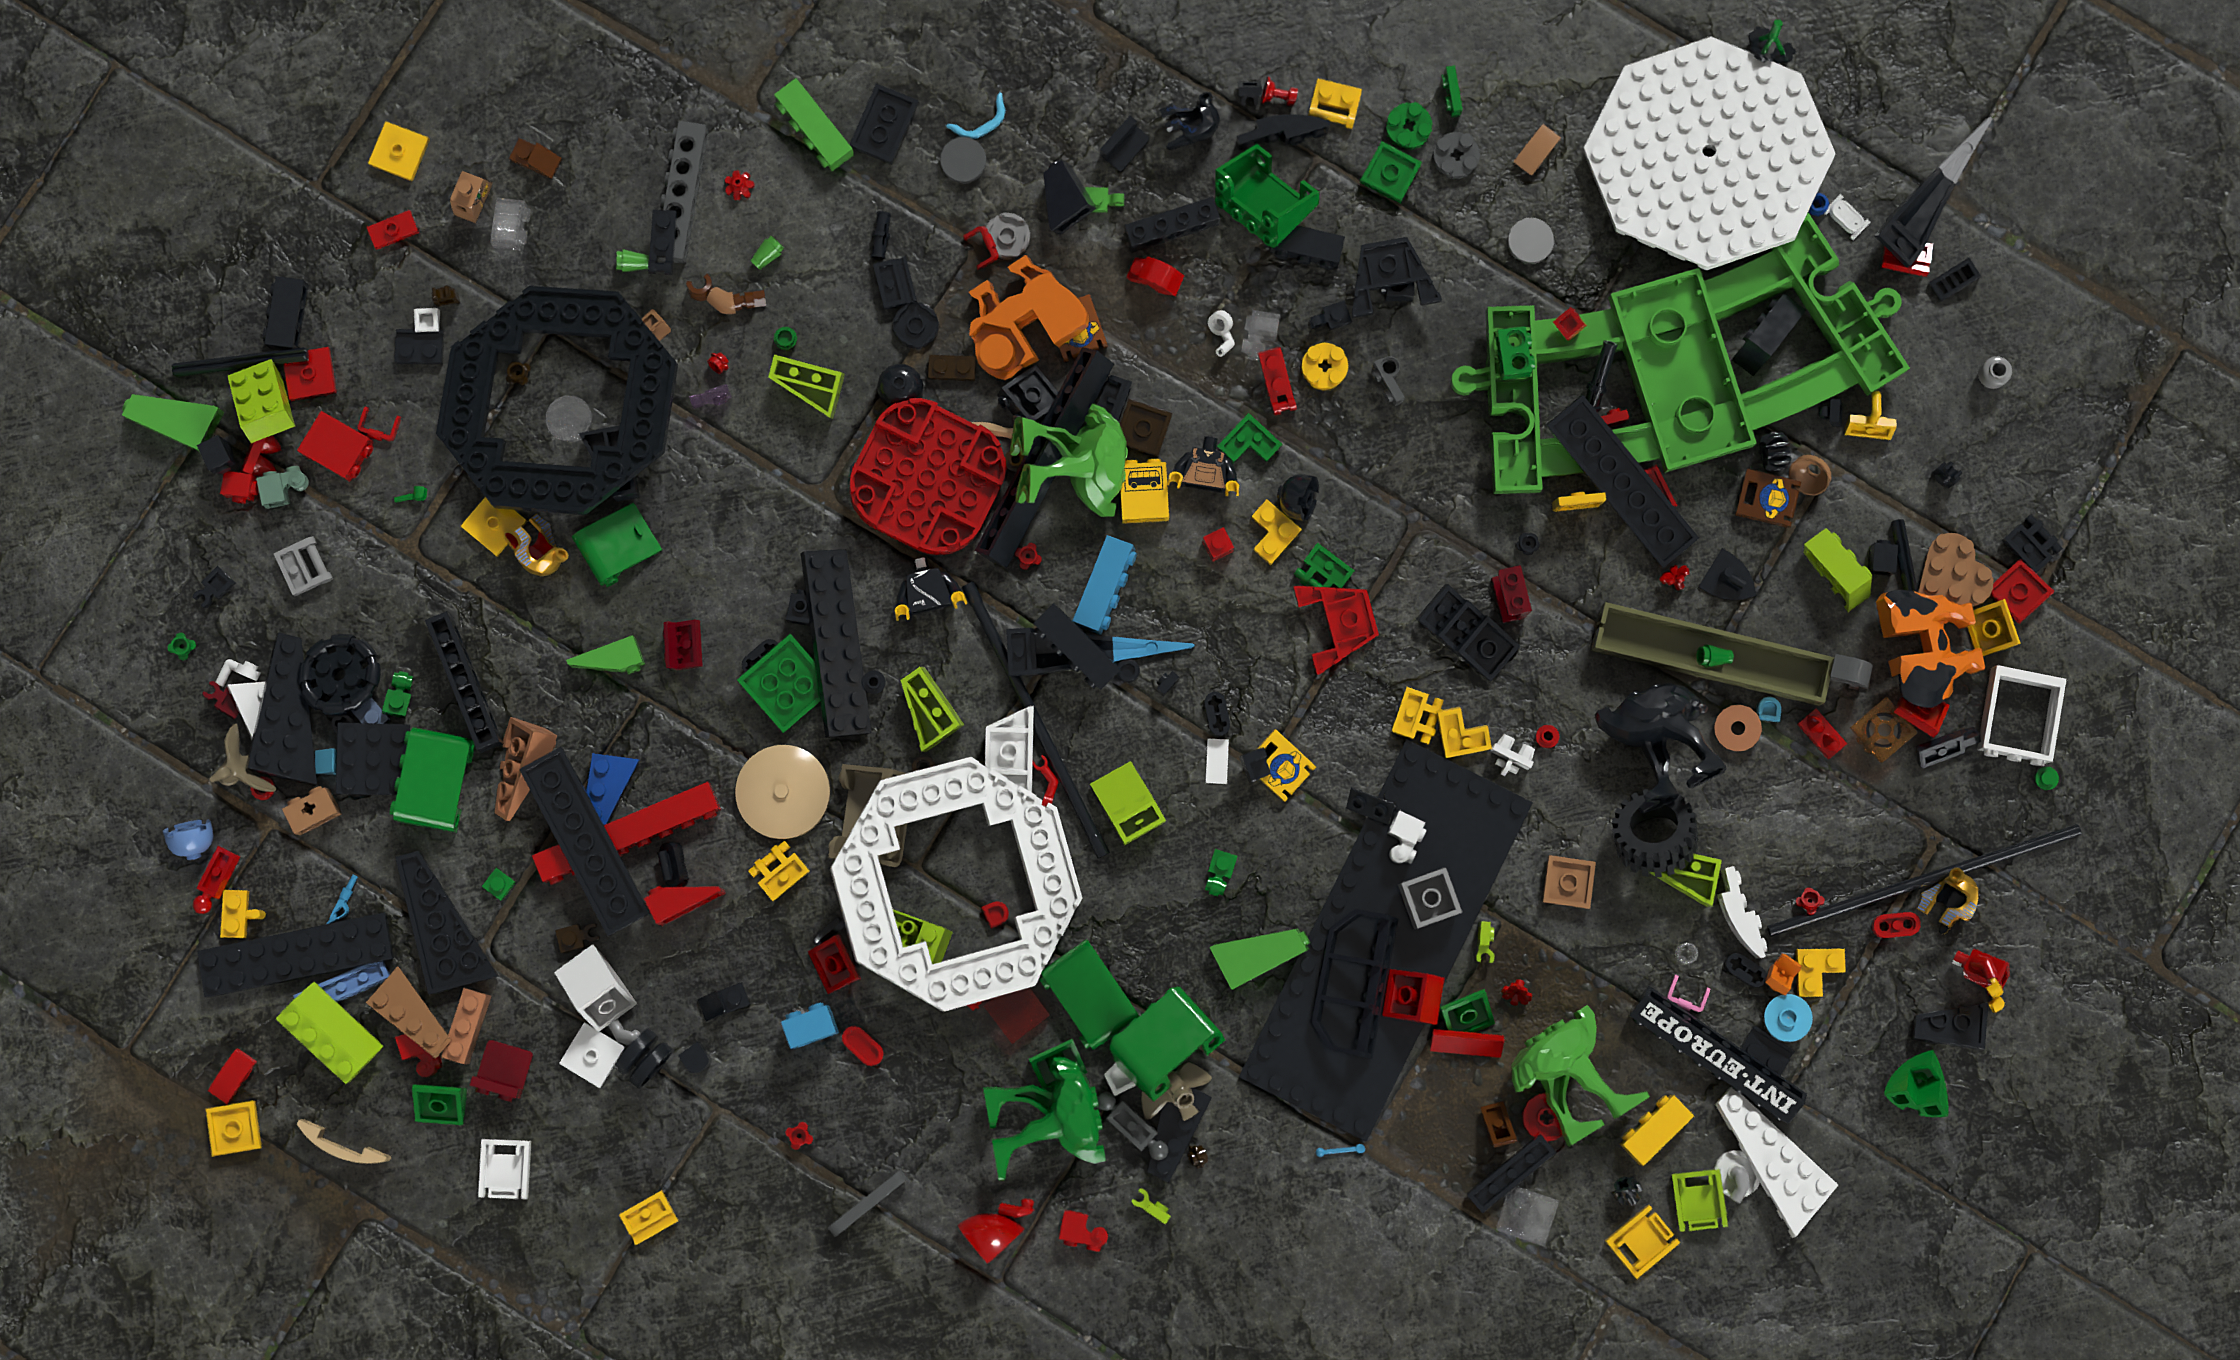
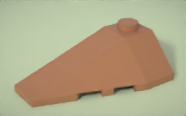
M510 717L503 739L506 755L505 761L500 763V769H503V780L498 784L495 814L506 821H511L530 791L519 769L552 752L556 746V734L546 728Z

